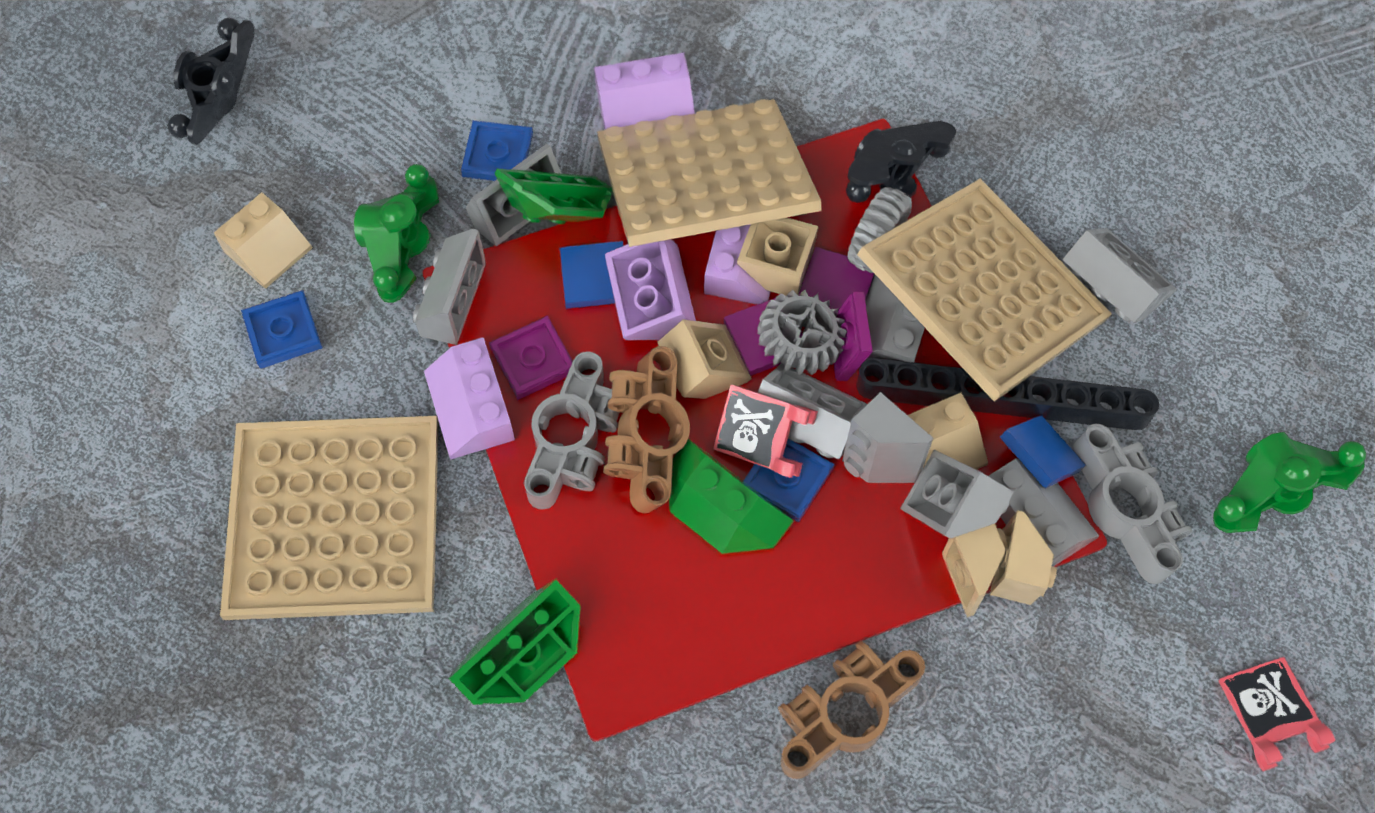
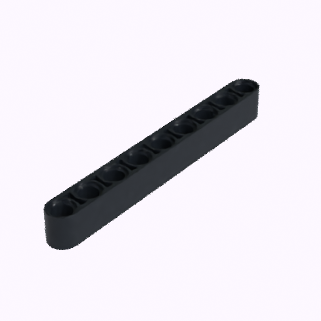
M871 358L862 363L856 383L859 394L871 400L881 392L891 402L930 406L962 393L971 411L1026 418H1036L1042 415L1045 420L1086 425L1101 424L1106 427L1129 430H1142L1146 428L1157 413L1160 405L1157 396L1146 389L1029 376L1008 391L1012 397L1001 396L994 402L963 368ZM875 376L880 381L871 382L866 377ZM908 380L913 385L905 386L901 384L899 381ZM932 384H942L946 389H936ZM966 388H975L979 393H970ZM1033 395H1039L1043 397L1045 401H1038L1033 397ZM1067 399H1073L1079 405H1072ZM1101 403H1107L1112 409L1104 408ZM1134 406L1142 408L1145 413L1138 412Z

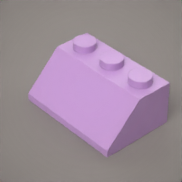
M684 53L594 67L596 91L605 130L613 126L634 125L641 121L662 120L674 115L695 114L690 77Z
M751 224L716 231L705 272L704 294L757 305L769 300L770 291L765 290L737 264Z
M672 239L629 247L627 244L605 254L622 335L625 340H660L683 319L696 321L678 246Z
M484 338L450 347L424 371L450 460L515 440Z

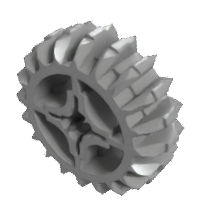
M885 187L871 200L869 207L860 219V223L848 248L849 262L856 265L855 267L873 273L857 255L860 249L869 242L908 221L912 201L910 197L904 195V192Z
M792 289L787 296L780 293L776 300H771L767 304L766 309L762 311L759 318L760 323L757 327V334L760 335L759 345L765 346V356H774V365L780 362L785 364V372L790 370L791 367L796 368L798 376L803 373L804 369L810 375L816 373L817 369L823 372L828 368L829 364L832 365L837 361L839 354L843 351L841 348L845 342L840 337L846 338L847 331L840 328V326L844 323L845 319L836 318L839 309H830V300L821 302L818 293L813 297H809L806 290H804L798 296ZM804 327L803 336L799 338L801 328Z

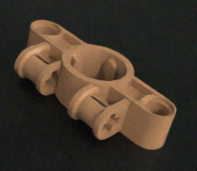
M665 346L655 347L638 363L637 372L618 370L611 372L609 380L613 383L612 399L608 401V408L623 414L618 423V435L606 437L605 444L608 446V463L604 466V473L609 476L631 479L630 502L637 511L642 513H649L669 500L671 495L673 454L683 448L690 433L687 413L682 405L676 401L677 357L670 348ZM653 360L659 363L661 370L654 366ZM639 409H648L649 412L654 414L659 413L666 419L670 427L668 436L670 445L668 449H663V446H649L641 439L637 431L639 423L636 420ZM646 488L653 492L655 496L654 501L647 496Z
M860 641L856 644V650L842 661L836 660L833 663V667L840 679L833 682L826 689L822 699L806 684L801 688V694L787 705L782 703L778 706V710L784 720L797 734L783 749L780 761L783 772L790 778L802 779L838 750L860 752L872 747L880 739L887 725L889 708L913 690L920 682L925 671V662L922 656L915 651L904 650L884 664L867 644ZM908 664L913 667L916 675L906 677L900 673L898 666ZM845 692H855L864 695L869 706L872 709L875 707L877 710V727L873 724L861 737H850L841 734L842 729L836 723H831L828 718V703L831 700L833 702L838 701ZM792 752H801L806 756L807 764L802 767L793 766L788 760V755Z

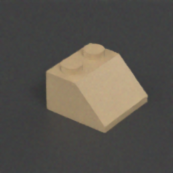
M262 192L214 232L223 252L265 289L312 249L311 244L286 213Z
M787 217L751 224L737 264L765 290L778 294L782 293L787 296L793 289L799 295L815 249L818 226Z
M683 319L658 341L659 346L670 348L677 357L676 387L683 397L705 399L729 390L731 385L739 386L751 380V376L726 325Z
M962 393L907 415L933 437L924 466L934 450L975 470L988 464L978 421Z
M1017 510L1002 529L1006 537L1007 548L993 577L990 595L1032 605L1040 596H1044L1048 588L1053 587L1057 569L1052 566L1054 554L1025 512Z
M995 524L951 539L949 538L942 553L967 617L974 616L1006 552V537L1002 529H997Z

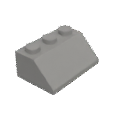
M545 144L511 169L561 173L551 146ZM498 180L472 197L466 206L475 229L479 230V233L495 246L530 222L522 217L523 214L511 206Z
M1108 228L1086 230L1062 259L1069 265L1068 269L1079 280L1085 279L1092 286L1091 291L1094 295L1103 301L1108 300L1116 307V314L1127 322L1132 321L1136 323L1143 321L1177 290L1176 287Z
M470 229L445 238L442 249L436 251L433 261L434 271L432 276H428L424 283V298L421 304L416 305L413 313V323L416 324L420 337L457 345L486 265L479 230Z
M874 274L865 300L873 351L866 360L878 358L914 363L925 327Z
M781 363L762 380L757 393L818 411L813 425L809 423L804 425L793 421L788 438L798 443L805 442L815 447L817 452L825 457L840 459L845 451L851 420L867 404L804 373L798 376L796 369L791 368L785 372V364Z
M880 392L851 420L842 461L846 469L853 476H860L867 483H915L922 472L933 437Z
M934 450L900 509L951 539L995 524L1000 515L1007 510L1009 500L1014 491L985 474Z
M1019 459L1011 461L988 476L1014 491L1009 500L1007 510L1000 515L1001 519L1007 524L1017 510L1025 512L1054 554L1053 567L1099 537L1058 483L1044 488Z

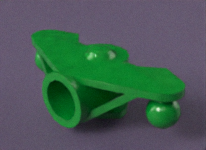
M420 164L410 165L405 171V181L408 186L404 192L370 204H361L355 213V238L361 247L367 248L374 272L373 283L377 287L379 297L387 303L399 301L417 279L408 267V262L411 257L420 254L427 248L430 242V232L427 226L421 222V219L425 212L440 202L434 178L429 176L428 170Z
M1277 432L1265 437L1248 451L1246 462L1249 466L1230 493L1224 496L1217 504V508L1213 513L1214 525L1226 533L1257 531L1261 512L1273 508L1283 514L1293 515L1301 513L1310 506L1313 500V489L1321 485L1347 490L1364 470V461L1366 459L1364 446L1359 442L1348 441L1343 443L1338 451H1327L1292 440L1284 432Z

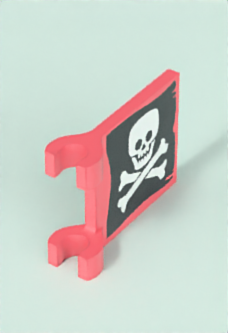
M731 385L713 449L766 467L786 477H799L803 463L783 458L793 421L807 425V423L813 425L818 411Z
M1284 657L1218 680L1253 745L1256 761L1263 772L1275 768L1277 762L1283 759L1279 749L1274 744L1276 742L1306 732L1311 749L1314 753H1318L1328 749V744L1336 741L1331 730L1319 720Z

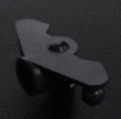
M224 18L219 22L217 31L218 35L227 42L199 57L190 51H185L179 56L173 74L174 86L178 90L186 89L193 113L191 119L184 114H176L168 120L167 127L172 136L176 138L188 137V141L191 144L198 145L218 122L235 107L236 96L255 33L252 21L243 20L239 23L234 18Z
M934 121L886 130H872L860 142L854 155V161L848 169L847 177L850 181L846 186L847 197L855 203L864 202L871 194L870 185L879 184L880 190L885 187L898 189L904 192V195L911 198L915 194L917 187L912 175L928 155L938 159L948 154L950 145L956 135V128L947 122Z

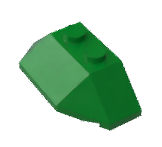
M496 168L495 176L511 206L521 212L525 220L534 223H540L541 220H550L557 224H565V221L580 222L602 218L613 192L612 187L596 176Z
M690 439L674 456L672 462L671 495L669 498L670 512L722 554L772 549L793 524V519Z
M557 579L552 580L528 596L480 640L450 675L449 680L473 705L525 702L577 654L580 604Z

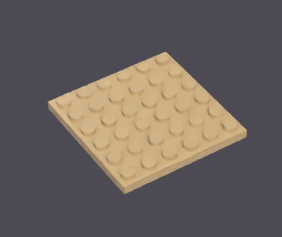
M761 99L750 104L729 105L726 108L717 110H701L695 114L674 115L662 120L641 121L634 125L613 126L606 130L597 131L599 145L629 247L821 211V199L775 99Z
M981 179L864 245L857 254L994 402L1100 326L1112 315Z
M437 416L236 423L220 611L221 618L223 620L434 612L439 429Z

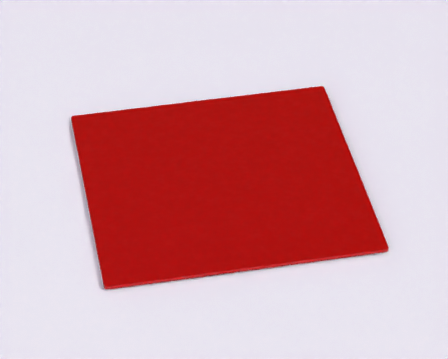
M879 119L797 146L821 199V211L787 218L818 226L815 247L848 256V248L860 223V219L869 207L871 200L880 192L879 184L870 185L871 194L866 201L861 203L851 201L846 194V186L850 181L847 177L848 169L854 161L857 147L869 132L875 129H891L887 120ZM915 173L912 175V178L915 180L917 187L915 194L911 197L912 208L908 220L932 207ZM617 205L607 208L602 218L580 222L568 221L565 224H558L500 243L497 246L494 245L483 249L486 265L457 343L459 345L484 338L515 440L487 448L486 452L536 591L552 580L557 579L580 604L577 654L564 665L588 735L594 742L601 741L961 604L942 555L949 538L900 509L915 483H867L860 476L855 477L846 469L842 461L843 455L840 459L825 457L818 453L815 447L805 442L798 444L833 463L834 469L800 522L794 520L784 536L772 549L722 554L670 512L669 500L649 513L637 511L630 502L631 479L609 476L604 473V466L608 463V446H606L605 440L606 437L618 435V428L615 432L597 429L598 440L594 450L601 453L605 457V461L597 469L593 480L595 483L593 491H583L563 484L556 502L551 507L537 509L529 503L524 481L537 450L532 430V417L540 403L553 395L560 394L566 378L517 400L490 349L489 342L548 316L572 361L582 352H593L601 358L604 373L603 387L612 389L613 382L609 380V376L613 371L627 370L637 372L639 361L652 349L659 346V340H625L622 335L616 303L566 309L560 247L623 241V245H627L628 241ZM716 231L672 239L678 246L696 321L725 325L724 317L757 305L704 294L705 272ZM434 266L427 267L423 270L422 274L424 280H426L428 276H432ZM770 291L769 300L776 298L780 294ZM925 328L914 363L962 368ZM447 343L449 348L452 346H456L454 344ZM653 360L654 366L661 370L659 363ZM834 363L832 365L829 364L828 368L823 372L817 369L816 373L812 375L806 369L803 371L804 374L866 404L872 401L871 399L864 398L857 391L856 383L860 367L848 381H837ZM778 366L752 375L751 380L739 385V387L758 392L762 380ZM593 369L584 370L582 374L592 375L596 371ZM875 376L866 377L871 382L880 381ZM908 380L899 381L901 384L905 386L913 385ZM932 384L936 389H946L942 384ZM676 387V401L682 405L689 418L690 433L688 439L744 481L754 463L713 449L729 390L701 399L683 397ZM966 388L970 393H979L975 388ZM1008 392L1003 395L1007 398L1012 397ZM892 402L906 415L928 407ZM639 409L636 420L639 423L637 431L641 439L649 446H663V449H668L670 441H668L670 427L666 419L659 413L654 414L649 412L648 409ZM972 411L978 421L988 461L986 466L977 469V471L989 476L1011 461L1018 459L1001 440L1000 436L1007 429L1033 418ZM622 412L619 413V416L616 421L617 423H619V420L623 414ZM564 413L551 418L547 429H542L541 435L551 444L560 443L565 447L582 440L585 426L589 427V425L581 417L575 418L569 413ZM1074 476L1058 482V484L1094 528L1099 537L1054 567L1101 551L1107 545V539L1102 530L1093 521L1088 503ZM538 485L533 491L535 493H544L549 489V486ZM646 488L647 496L654 501L655 496L653 492ZM1001 517L995 523L997 529H1003L1006 525ZM991 581V584H990V586H989V588H988L986 594H987V593H990V591H991L992 581Z

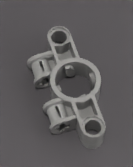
M582 352L575 357L560 394L545 399L533 414L532 430L537 450L525 477L524 485L529 503L537 509H547L554 505L563 484L583 491H593L595 486L593 480L597 469L605 461V457L594 450L598 440L597 429L615 432L618 428L616 421L620 412L608 408V401L612 399V389L602 386L604 382L602 360L593 352ZM587 369H593L596 371L592 375L582 374V372ZM569 413L575 418H583L589 425V427L585 426L582 440L565 447L560 443L551 444L546 441L541 434L542 429H547L549 420L556 415ZM538 485L549 486V489L544 493H535L533 491Z
M1092 424L1072 445V450L1086 464L1082 472L1092 488L1088 500L1090 515L1095 524L1104 533L1121 540L1144 580L1152 584H1160L1181 567L1183 557L1176 542L1190 535L1193 530L1190 526H1186L1176 510L1178 507L1176 501L1164 503L1163 493L1157 482L1153 479L1158 474V470L1156 467H1151L1145 457L1142 443L1138 442L1121 448L1109 428L1101 424ZM1121 488L1132 494L1137 500L1139 507H1141L1142 516L1133 519L1119 512L1115 504L1112 503L1109 489Z

